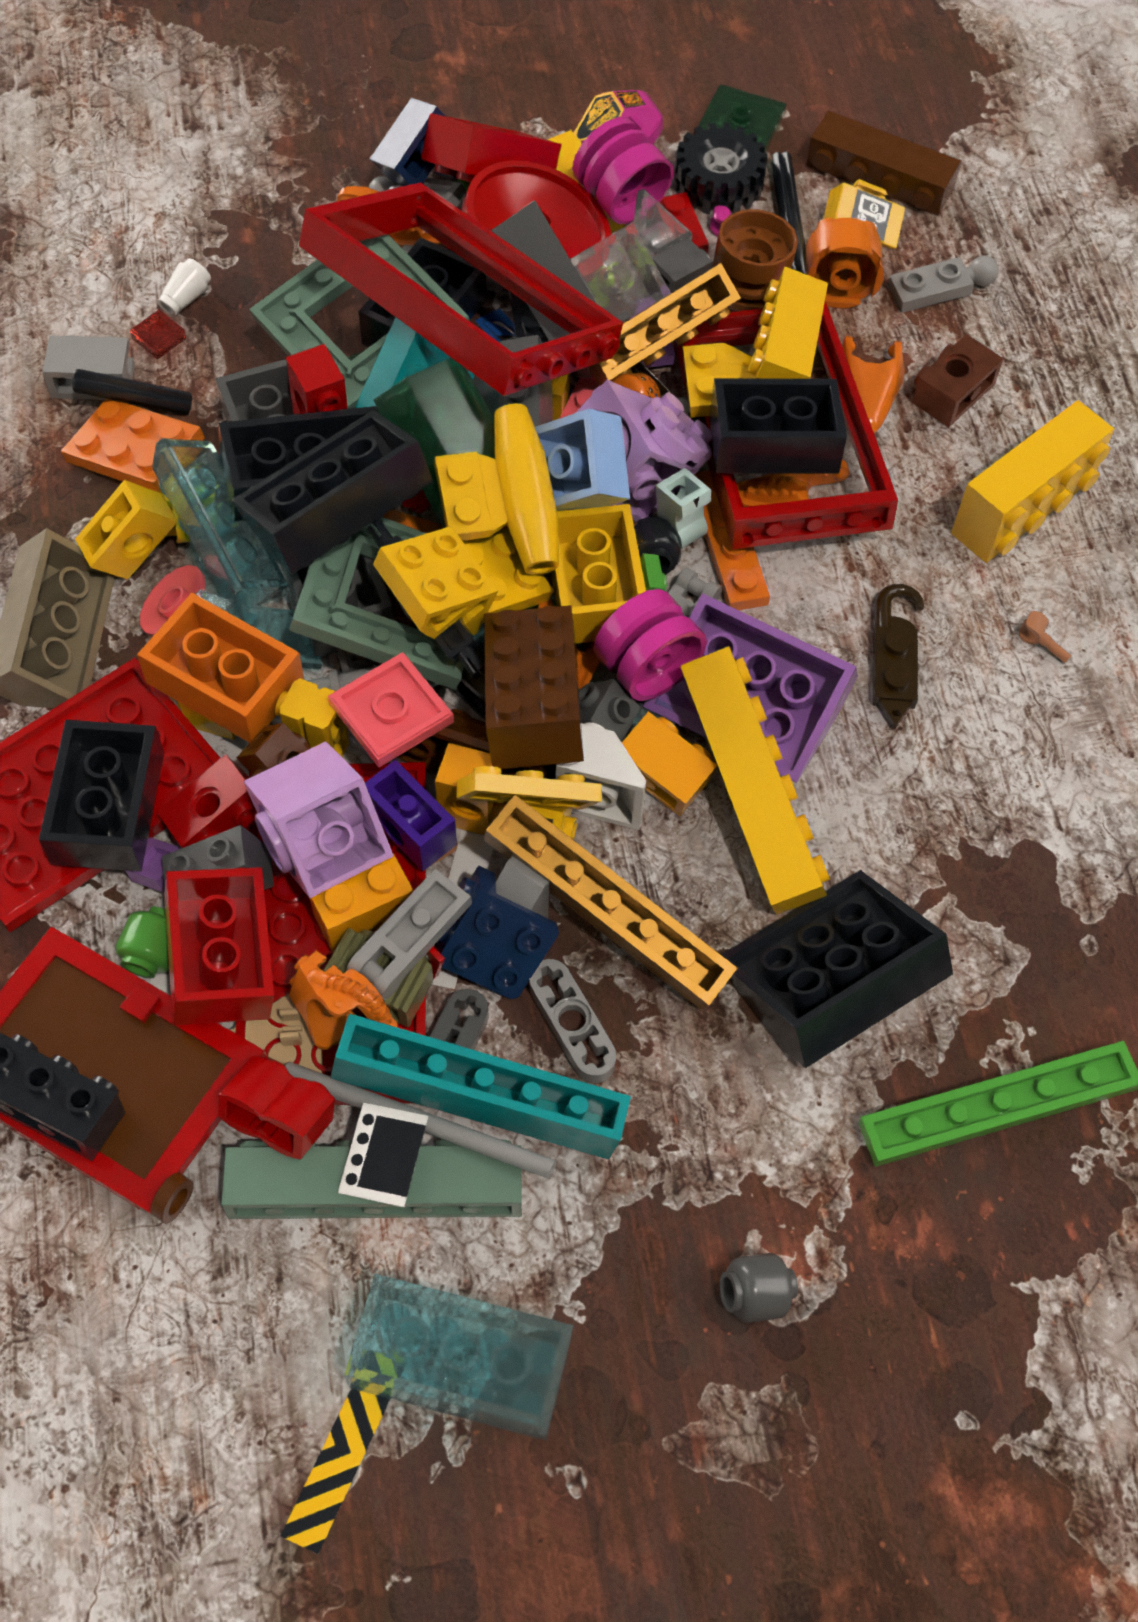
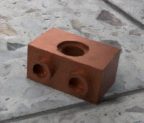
M965 334L956 344H948L934 364L931 366L925 365L919 371L914 380L916 389L912 403L949 428L995 385L1004 358L968 334Z

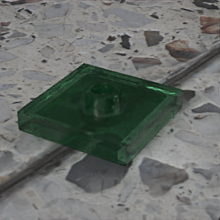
M720 84L698 126L701 125L704 130L707 129L708 123L715 122L717 128H723V122L731 123V129L734 130L738 126L746 128V135L753 132L758 136L757 143L762 141L766 152L785 115L787 104Z

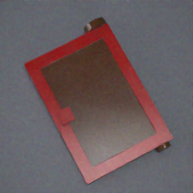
M51 926L0 990V1033L10 1038L15 1034L23 1036L38 1048L39 1053L50 1059L54 1055L67 1059L78 1068L79 1074L91 1080L94 1076H100L108 1080L119 1090L118 1096L126 1113L93 1161L1 1113L0 1123L132 1206L143 1210L164 1224H168L183 1211L193 1192V1181L184 1176L183 1173L222 1120L218 1116L219 1093L252 1056L266 1058L267 1054L262 1048L219 1023L173 1025L172 1003L169 994Z

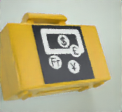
M858 179L853 186L843 182L829 191L823 219L847 217L871 221L877 228L881 239V246L896 249L905 207L886 200L887 192L885 189Z

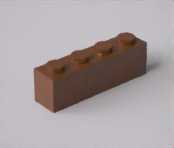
M828 110L811 136L806 165L851 183L861 179L885 189L887 192L886 196L938 216L955 188L962 160Z

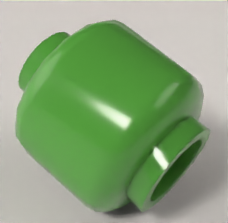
M152 906L149 911H135L128 917L115 945L116 953L122 959L120 965L127 971L149 979L154 978L156 974H163L169 971L165 909Z

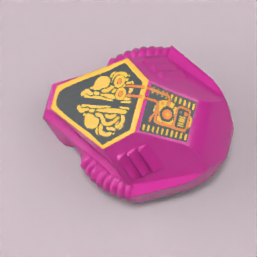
M630 90L601 93L600 95H595L574 134L583 143L593 130L606 121L617 117H628L649 138V143L653 144L663 130V115L645 91Z

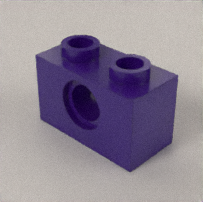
M396 760L365 782L384 833L422 872L457 845L455 819Z

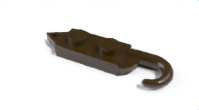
M892 584L884 587L878 593L875 601L873 706H879L893 729H896L909 709H915L918 701V629L906 619L891 616L892 600L898 596L912 599L917 610L922 611L924 609V601L920 593L913 587L905 584Z

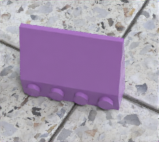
M702 593L689 618L697 624L706 636L707 645L703 656L729 646L735 660L741 657L744 658L752 678V682L745 684L750 698L759 696L768 719L760 723L765 737L774 735L783 759L775 762L781 776L789 774L791 780L797 783L844 705L858 678L857 668L838 657ZM685 678L668 692L654 699L646 700L643 706L645 709L708 739Z

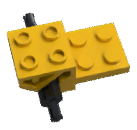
M382 520L373 522L377 529L371 525L367 528V532L380 548L375 553L376 559L373 565L398 599L403 612L415 623L422 633L437 641L448 658L454 662L461 661L472 679L481 677L478 671L485 674V665L474 651L478 646V642L473 636L478 633L481 625L485 623L484 614L497 613L502 610H523L549 601L554 592V589L543 574L532 575L525 572L508 528L497 531L491 537L462 541L452 526L406 540L399 536L393 537Z

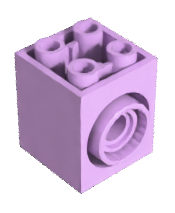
M606 380L592 392L589 399L575 413L590 408L621 416L630 500L613 505L630 504L633 521L637 522L640 519L651 517L657 511L656 485L683 468H686L693 475L698 470L692 469L694 462L690 460L684 466L675 461L650 435L655 427L650 418L643 423L641 410L652 398ZM680 485L674 487L671 492L675 494L680 489Z
M323 742L243 781L257 812L255 815L256 825L271 857L281 872L284 874L289 872L309 898L394 856L363 778L327 742Z

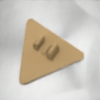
M289 994L273 1003L270 1018L275 1022L287 1026L277 1028L271 1025L268 1020L246 1021L245 1039L265 1050L269 1042L280 1037L281 1042L275 1044L270 1049L269 1059L278 1061L284 1066L288 1062L294 1063L297 1052L293 1045H299L302 1052L299 1065L322 1073L321 1070L316 1068L311 1059V1051L315 1043L309 1034L304 1019L295 1007ZM236 1026L231 1029L234 1033H236ZM317 1048L316 1059L322 1065V1049Z

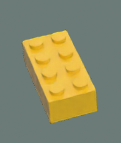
M1075 401L967 483L951 534L985 563L989 562L999 553L1002 556L1006 555L1016 545L1019 537L1026 532L1029 534L1034 533L1043 524L1046 516L1053 511L1056 513L1061 512L1069 504L1074 494L1079 490L1086 492L1095 484L1100 476V473L1097 471L1098 467L1111 450L1108 444L1115 428L1081 401Z

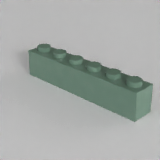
M352 1140L340 1141L337 1143V1146L317 1147L318 1145L314 1143L301 1160L285 1156L261 1141H244L239 1144V1147H226L221 1205L228 1219L522 1217V1169L445 1140L436 1141L434 1146L420 1147L404 1207L338 1193Z

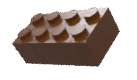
M572 605L545 606L538 609L517 611L502 610L497 613L484 614L486 733L492 766L507 769L584 761L577 650Z

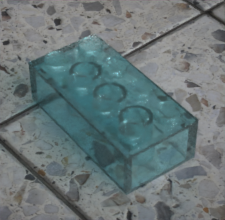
M375 1274L344 1376L351 1389L547 1441L573 1339L574 1325Z

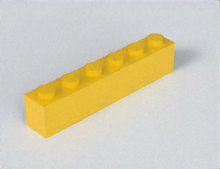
M728 646L680 665L774 912L778 915L827 896L822 883L830 880L821 854L812 857L806 842L813 840L814 836L805 814L796 817L791 805V801L799 798L790 775L780 776L775 764L776 761L783 759L774 735L765 737L760 723L768 719L759 696L750 698L745 684L752 682V678L744 658L741 657L735 660Z

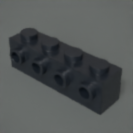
M0 1033V1113L93 1161L126 1113L118 1096L119 1090L117 1087L100 1076H94L91 1080L79 1074L78 1068L73 1063L59 1055H54L52 1059L38 1052V1048L31 1041L23 1036L15 1034L10 1038Z

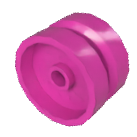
M655 589L645 591L619 607L603 624L596 636L593 649L598 659L609 672L617 674L620 685L631 698L645 701L668 692L684 679L680 665L702 657L707 645V639L697 624L691 618L684 616L681 606L668 592Z

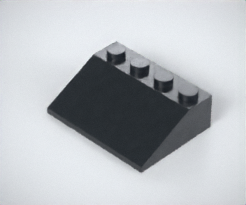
M862 870L825 891L827 896L800 906L722 954L725 959L737 967V970L729 979L775 1041L805 1069L953 975L947 934Z

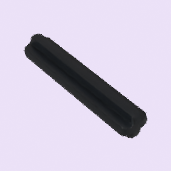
M76 369L74 373L72 388L77 393L182 415H188L191 410L192 394L187 391L84 369Z

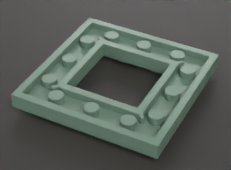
M388 234L359 241L470 321L469 316ZM316 260L249 310L253 319L288 356L325 344L345 378L348 409H352L356 406L388 334L350 361L310 317L353 285L319 260Z
M384 517L380 519L393 537L399 536L406 540L426 534ZM373 522L369 524V525L373 526L375 529H377V528L374 526ZM369 525L350 536L345 543L333 547L309 565L289 631L382 664L404 652L426 680L456 690L461 680L464 666L461 661L454 662L448 658L435 639L428 637L416 628L345 603L359 554L376 559L375 553L380 549L372 536L367 532Z

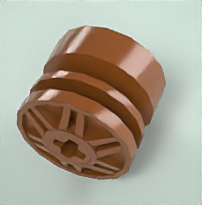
M760 209L741 210L730 214L721 223L712 268L722 263L741 299L728 306L733 311L764 308L766 302H763L771 279L778 281L784 267L792 269L798 238L795 229L784 218L773 212Z

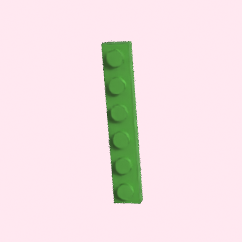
M1121 1041L861 1116L858 1124L874 1166L877 1167L1138 1090V1070L1125 1042Z

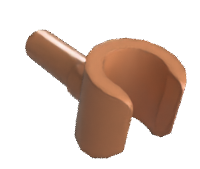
M1030 612L1020 628V638L1028 644L1040 643L1063 663H1066L1071 655L1057 644L1050 635L1045 633L1049 624L1048 618L1041 612Z

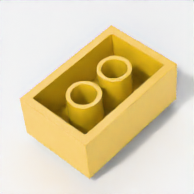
M630 504L557 511L559 566L551 571L556 606L572 605L576 643L595 642L597 634L607 619L631 598L646 591Z

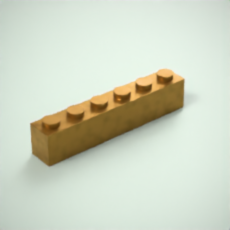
M515 794L486 829L484 835L485 842L508 860L514 856L548 880L550 893L700 1010L712 1003L737 970L736 966Z

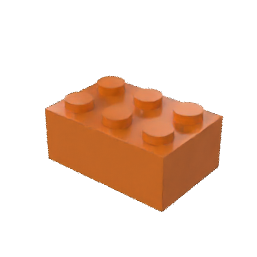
M192 592L137 654L147 684L249 743L275 718V707L281 693L289 691L294 680L304 679L300 653Z

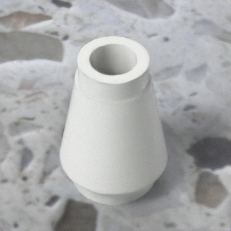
M188 258L184 263L179 262L160 298L157 300L158 305L167 314L176 316L178 312L182 311L209 289L210 274L200 263Z

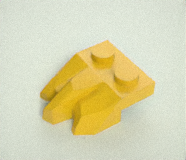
M725 343L683 346V362L690 418L709 416L714 378H753V374L748 372L752 356Z

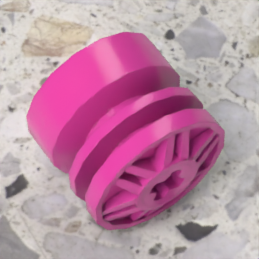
M628 117L611 119L593 130L581 144L572 166L574 178L585 187L588 193L597 199V203L618 224H629L649 213L663 199L671 186L674 176L673 164L656 146L649 143V138Z

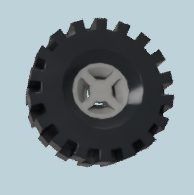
M715 122L708 123L706 130L701 125L694 128L693 135L687 132L683 136V142L680 141L677 146L674 174L675 190L680 191L679 194L686 192L693 209L695 210L698 206L703 207L702 213L709 215L716 206L728 207L732 213L741 211V206L746 209L752 207L753 200L758 201L761 197L768 160L765 145L762 141L757 143L758 136L751 132L749 135H746V128L738 126L734 130L731 129V123L724 122L723 128H717Z

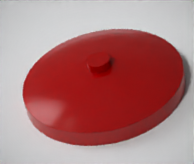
M521 160L494 163L481 170L473 178L463 200L462 211L491 231L535 200L584 284L597 276L611 250V228L601 206L582 185L554 168Z

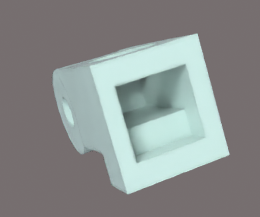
M686 468L681 469L656 485L658 517L668 520L675 529L680 548L683 549L704 536L708 530L704 517V506L711 502V489ZM680 485V490L676 496L671 490Z

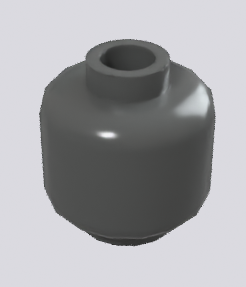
M774 1253L735 1258L730 1262L727 1271L720 1278V1295L725 1309L729 1313L733 1312L734 1316L743 1323L785 1317L791 1308L792 1300L798 1294V1281L794 1271L791 1268H787L782 1258Z

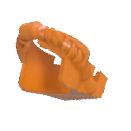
M315 951L310 956L304 955L296 963L295 969L297 973L289 982L292 986L289 997L304 1019L309 1034L318 1048L328 1050L340 1043L349 1013L355 1015L351 1010L356 1007L365 1014L367 1019L398 1027L397 1021L392 1018V1014L380 993L361 973L350 968L343 974L335 965L326 971L321 970L319 966L326 962L327 958L318 951Z

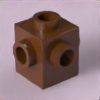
M283 722L264 727L236 758L252 774L251 778L311 749L304 737L291 731Z

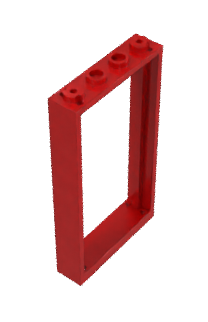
M421 182L305 209L299 247L503 396L612 359L619 348V337L624 322ZM419 227L570 334L513 353L359 241Z
M826 301L824 302L817 347L828 378L837 379L845 426L869 492L743 507L734 474L715 472L711 440L709 445L712 450V456L707 461L732 549L893 529L899 500ZM763 308L731 312V314L713 325H710L709 321L705 320L696 326L699 334L679 346L674 340V351L686 392L683 346L725 343L730 346L754 344L761 325H758ZM709 416L699 417L700 421L711 431Z

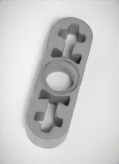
M555 959L542 960L533 976L529 978V991L576 1074L588 1083L606 1081L615 1070L616 1050L566 965ZM548 975L551 980L559 978L558 993L562 999L556 1004L555 995L548 985L540 987L542 985V976ZM574 1010L580 1012L586 1022L581 1029L568 1031L560 1025L559 1017L566 1011ZM588 1037L589 1046L596 1056L605 1055L602 1067L597 1068L594 1063L585 1065L587 1050L582 1042Z

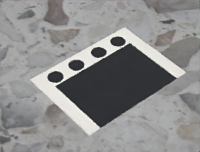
M363 1103L338 1193L404 1207L429 1116Z

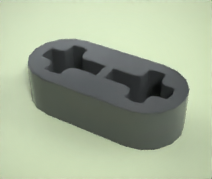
M463 989L454 993L448 1000L430 1037L449 1043L452 1037L457 1038L455 1045L475 1050L489 1019L488 1003L483 994L472 989ZM469 1004L475 1005L478 1017L470 1015L463 1028L459 1027L460 1011L458 1008L466 1010Z

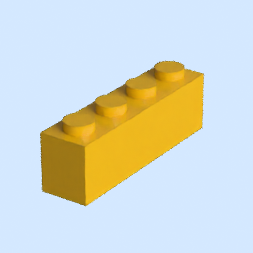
M784 267L778 281L771 279L763 302H766L758 322V325H761L753 345V348L756 350L748 367V372L753 374V379H810L827 292V282L788 267Z

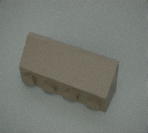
M48 528L19 546L0 620V696L20 706L55 708L91 685L115 575L90 568L77 544Z

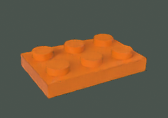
M105 399L61 450V453L67 463L120 481L127 480L161 493L203 442L205 437L199 426L128 403Z

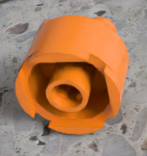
M847 217L837 219L825 218L817 224L816 230L809 237L806 244L807 275L828 283L825 297L827 306L834 308L855 307L861 304V299L870 294L872 298L881 288L884 279L881 239L875 224L871 221Z

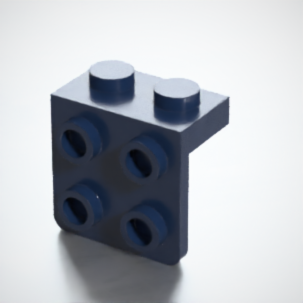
M478 865L471 878L464 877L458 885L471 896L472 904L435 943L434 947L445 958L443 968L502 996L515 999L521 995L529 982V978L533 976L558 937V925L554 921L496 893L495 873Z

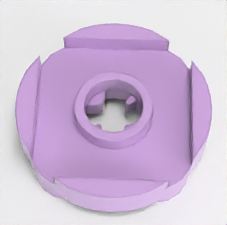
M667 392L662 398L654 397L641 410L643 423L650 418L655 427L650 435L675 461L684 466L690 460L694 462L692 469L698 470L712 456V450L709 442L712 440L710 429L699 420L693 422L683 412L684 407L682 403L671 393Z

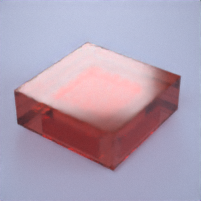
M160 309L130 329L132 339L157 360L187 339L185 329Z

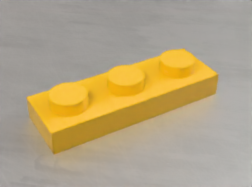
M481 766L475 767L473 773L457 780V799L508 803L515 794L528 805L582 810L602 802V784L585 782V777L577 774H566L558 776L557 779L543 778V772L518 771L516 776L501 774V768Z

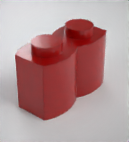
M252 1056L219 1093L218 1116L235 1130L248 1136L260 1138L277 1152L301 1160L333 1121L335 1098L321 1083L293 1077L280 1062Z

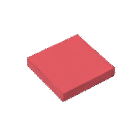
M404 652L328 695L329 705L379 768L454 723L452 711Z

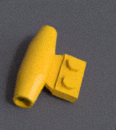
M508 404L498 408L494 413L495 459L478 454L477 451L435 456L434 467L446 527L452 526L462 541L491 537V535L507 525L525 572L532 575L545 574L559 566L558 514L546 455L528 408L523 404Z

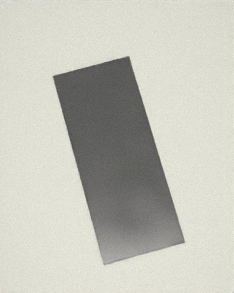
M535 200L491 230L595 302ZM528 304L549 341L570 334Z

